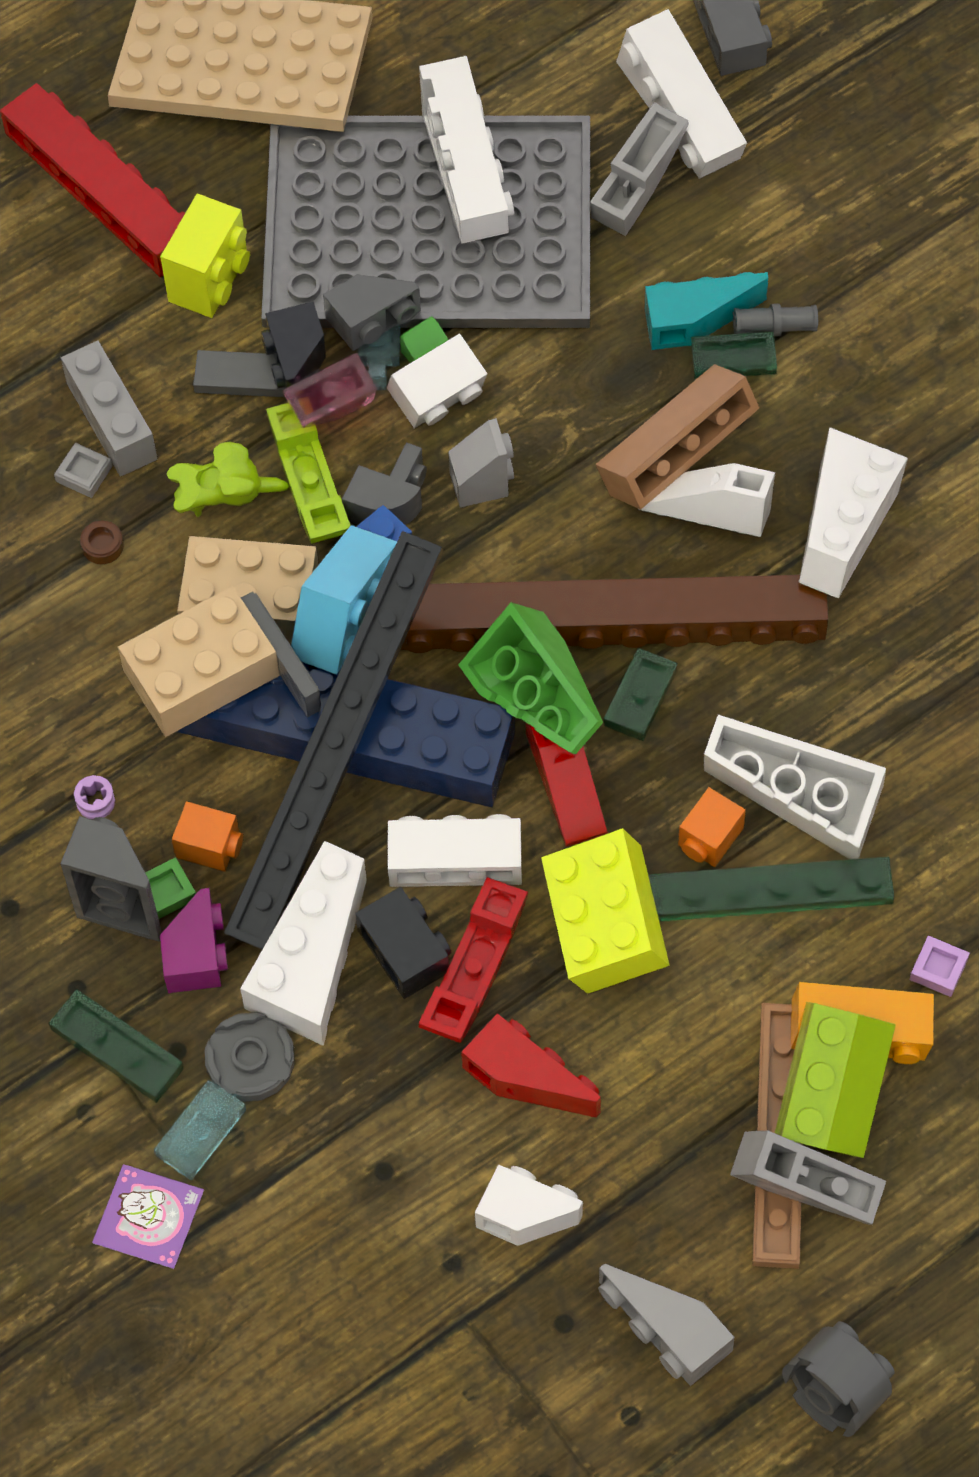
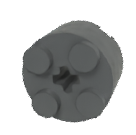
M838 1321L833 1327H823L786 1364L782 1371L785 1384L792 1378L798 1389L792 1396L799 1406L813 1420L831 1432L837 1426L846 1429L843 1434L846 1437L854 1435L891 1396L892 1385L890 1378L895 1374L894 1368L885 1357L877 1353L872 1354L859 1342L856 1332L848 1324Z

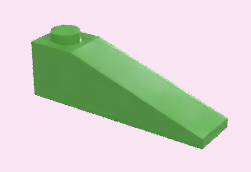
M510 602L458 664L479 695L497 703L506 709L507 713L515 718L522 719L534 727L537 732L570 753L577 754L603 724L601 716L564 639L542 611Z

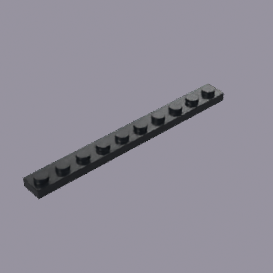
M401 532L224 932L226 935L263 950L287 908L444 552L441 546L407 532Z

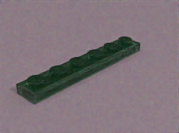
M889 857L648 875L659 922L893 904L895 898Z

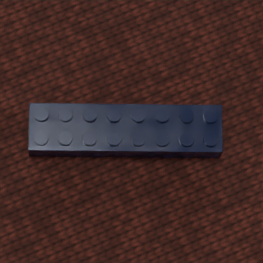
M302 662L318 686L321 700V711L308 718L281 676H278L176 732L300 761L338 674L336 675ZM387 679L346 773L493 808L516 732L515 717L507 713L506 709L500 705Z

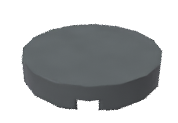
M256 1012L237 1014L222 1021L215 1029V1033L211 1036L210 1041L208 1039L205 1047V1066L213 1085L227 1097L243 1102L260 1101L278 1093L289 1081L295 1065L294 1046L286 1028L278 1021L276 1023L274 1020L267 1018L266 1015Z

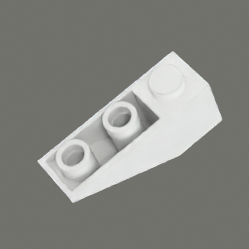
M735 463L684 472L641 510L761 537L771 511L775 472Z

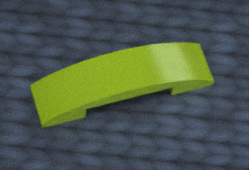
M304 398L266 409L289 488L311 544L343 535L350 527V523L324 457L307 399Z

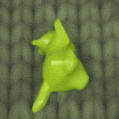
M224 442L216 446L213 452L214 461L205 465L178 463L170 467L167 472L169 480L180 484L174 493V510L179 513L193 511L197 517L201 516L205 506L219 504L242 506L250 503L258 496V493L281 492L289 488V484L286 481L277 477H259L256 466L249 459L248 449L242 444L234 442Z

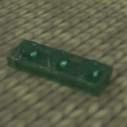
M77 989L49 1022L50 1029L155 1103L159 1101L184 1069L182 1061Z

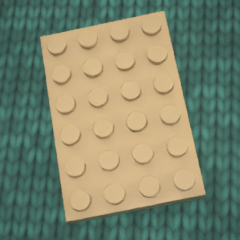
M136 0L108 92L109 106L344 132L372 22V7L310 0Z

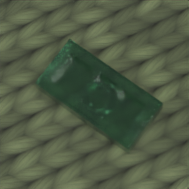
M774 332L691 337L694 379L700 377L714 364L744 376L777 374Z

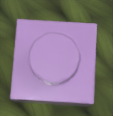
M928 936L911 972L910 980L952 997L970 953Z

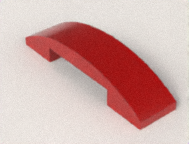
M489 877L486 878L470 912V922L440 987L436 986L420 1019L419 1028L459 1043L462 1042L476 1019L497 976L528 897L527 891Z

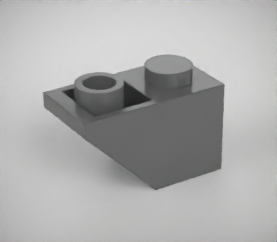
M357 274L323 294L325 318L352 351L364 344L375 342L384 332L398 324L409 322L421 311L419 286L412 281Z

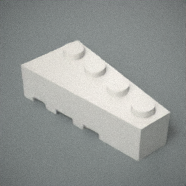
M669 9L627 28L616 62L649 109L655 102L688 120L689 125L678 146L685 165L688 168H692L696 175L702 178L741 159L747 142Z
M467 56L419 66L422 115L461 244L509 233L508 216L514 215L513 202L510 192H503L501 183H504L500 160L494 159L493 156L494 144L489 126H485L482 102L475 89Z
M829 428L819 471L799 583L836 598L840 597L898 495L907 457Z
M721 715L717 716L704 753L705 772L857 864L884 786L886 768Z
M324 841L240 988L244 1009L252 1013L256 1012L266 1015L267 1018L274 1020L276 1023L278 1021L286 1029L324 1046L328 1021L334 1008L342 969H344L351 933L354 931L356 923L355 913L359 911L367 881L364 858Z

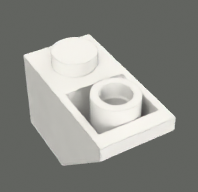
M498 1164L475 1211L476 1228L519 1246L578 1225L582 1218L583 1201L577 1199V1194L564 1186L555 1184L551 1188L535 1181L536 1177L523 1168L512 1166L511 1169H508Z

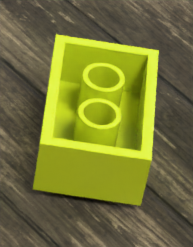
M623 828L541 857L568 979L589 994L670 966L642 847Z

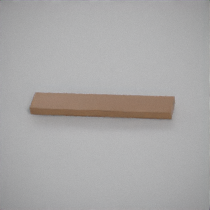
M762 1003L757 1131L768 1130L775 1133L795 1049L791 1048L792 1004ZM755 1186L752 1266L799 1269L801 1202Z

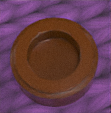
M104 520L95 521L86 526L81 533L80 543L83 554L89 561L95 564L111 563L123 552L124 542L122 533L118 526L112 522Z

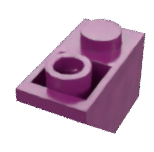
M209 888L200 889L160 935L163 972L168 993L221 987L220 971L228 970L225 943L217 944L216 930L224 929L221 903H212Z

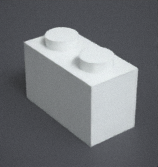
M458 334L392 374L387 390L414 428L424 422L430 426L444 418L449 412L447 408L458 401L465 405L477 398L483 392L481 387L486 379L487 372L463 337Z

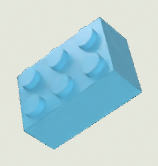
M351 525L301 587L291 644L301 662L336 675L339 673L397 541Z

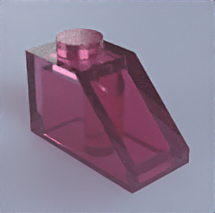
M355 353L283 390V394L302 428L336 421L373 402L377 388L358 354Z

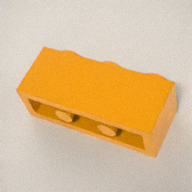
M799 982L793 994L791 1012L792 1049H795L806 1002L896 1024L888 1058H893V1061L896 1063L914 1064L919 1061H925L933 1046L934 994Z

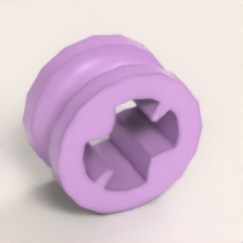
M92 775L80 780L75 787V802L82 816L93 820L95 817L104 818L114 809L115 797L112 785L107 779ZM96 791H101L103 800L96 799L93 805L88 804L86 795L93 796Z

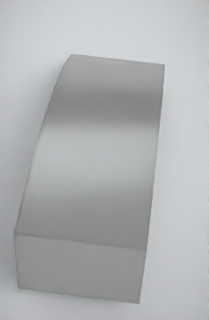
M655 102L611 162V173L590 201L592 219L624 236L627 235L673 158L689 125L687 119Z

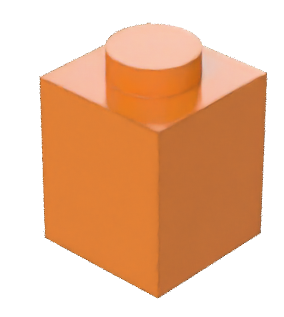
M708 787L679 826L678 845L681 846L682 851L692 860L700 863L705 861L711 866L716 867L744 829L746 809Z
M187 801L172 837L176 858L224 872L230 858L236 859L243 843V833L239 832L236 815Z

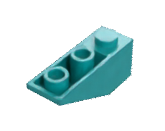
M744 272L731 277H702L695 281L678 283L660 282L656 285L645 286V315L651 350L691 346L733 321L734 308L752 309L767 300L768 272L757 274Z

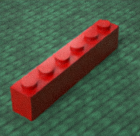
M35 83L3 107L0 113L5 134L160 278L163 277L160 256L184 217L185 212L181 211L178 213L171 207L167 197L159 188L154 187L152 189L143 181V177L138 169L131 163L127 165L117 157L110 143L104 139L99 141L91 133L87 123L78 115L73 117L54 92L48 94L40 85Z

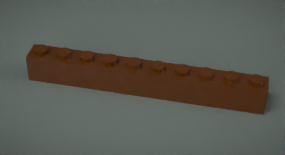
M800 575L429 584L400 650H409L413 653H425L431 649H452L456 652H468L510 602L544 612L567 646H580L585 649H596L603 645H623L628 648H638L645 644H666L671 647H681L688 643H709L715 646H723L731 642L750 641L754 644L766 645L774 641L791 640L801 644H809L817 640H826L828 626L827 594L799 583Z

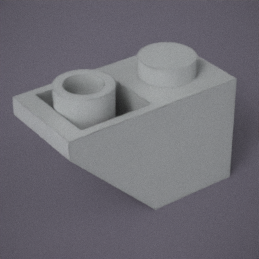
M496 418L485 422L448 451L449 471L459 507L508 497V480L514 479L510 459L514 457L509 434H501Z

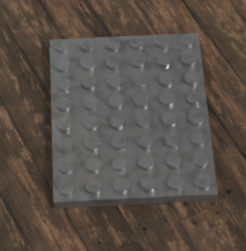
M348 116L344 132L271 124L261 317L263 328H267L265 313L309 302H314L321 327L333 328L325 318L323 294L357 274L412 281L419 286L421 311L409 322L398 324L393 328H413L431 316L434 317L441 328H590V116H484L485 126H489L493 138L494 150L492 152L494 159L500 160L503 170L504 183H501L503 192H510L514 215L508 216L509 233L462 244L423 116Z

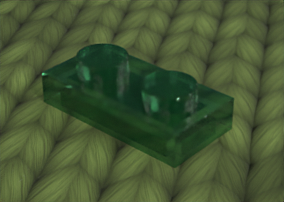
M638 648L604 717V726L644 741L676 675L678 663Z

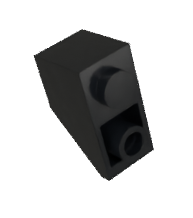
M314 302L265 313L267 330L261 331L263 346L266 355L274 354L276 363L271 364L274 382L277 389L284 387L289 403L298 400L326 359L324 334Z

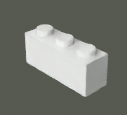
M502 814L491 815L486 819H467L460 815H450L442 820H423L417 816H405L399 820L388 821V876L390 887L483 885L487 877L508 885H522L520 818H511Z

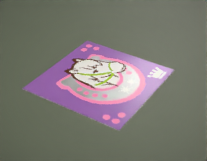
M123 1164L92 1243L174 1269L204 1189Z

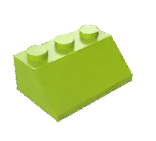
M806 1002L775 1134L797 1143L864 1158L896 1024Z

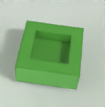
M176 857L145 872L150 882L159 919L186 906L196 895Z

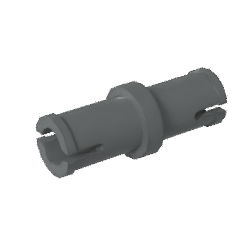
M778 303L770 304L769 308H734L733 312L735 335H740V333L770 332L771 336H781L782 332H815L818 328V309L816 305L781 307Z

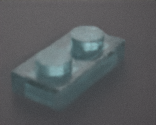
M208 1080L154 1148L155 1156L192 1180L245 1113V1104Z

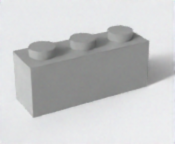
M97 340L61 357L66 383L109 458H111L119 476L126 475L158 460L153 434L99 341Z

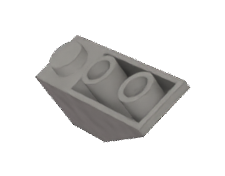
M607 1264L599 1268V1283L601 1286L598 1289L603 1298L612 1308L617 1309L620 1306L632 1319L629 1321L632 1331L643 1343L647 1344L651 1341L662 1353L659 1357L662 1365L675 1379L682 1376L691 1386L733 1351L735 1337L704 1302Z

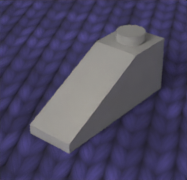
M768 1130L744 1132L730 1174L769 1192L868 1225L873 1224L886 1181Z

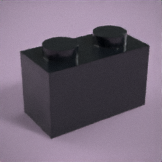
M401 886L355 913L357 931L403 999L408 998L445 976L449 967L448 956L452 953L444 936L439 931L432 933L425 923L428 920V916L420 901L415 896L409 899Z

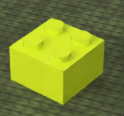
M198 193L196 194L160 256L168 302L213 318L219 305L224 306L227 303L232 291V282L237 273L242 274L245 271L250 258V252L247 251L245 240L247 230L243 226L241 209Z

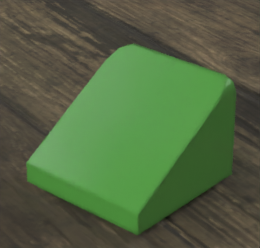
M431 316L401 335V353L412 363L448 341V338L439 323Z

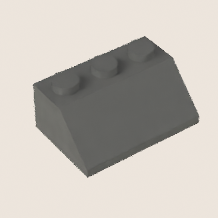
M79 816L60 863L76 917L160 942L162 930L150 882L123 829L119 828L115 822L106 818L95 817L92 820Z

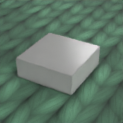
M75 443L54 476L57 483L92 498L113 465L111 458Z

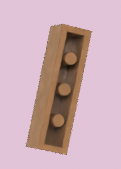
M714 364L595 465L610 496L641 510L759 409V406L746 376Z

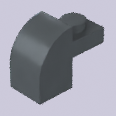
M406 442L390 476L360 465L358 466L342 498L349 522L359 525L382 505L405 525L410 523L420 513L422 509L421 486L427 472V466L423 465L421 447Z

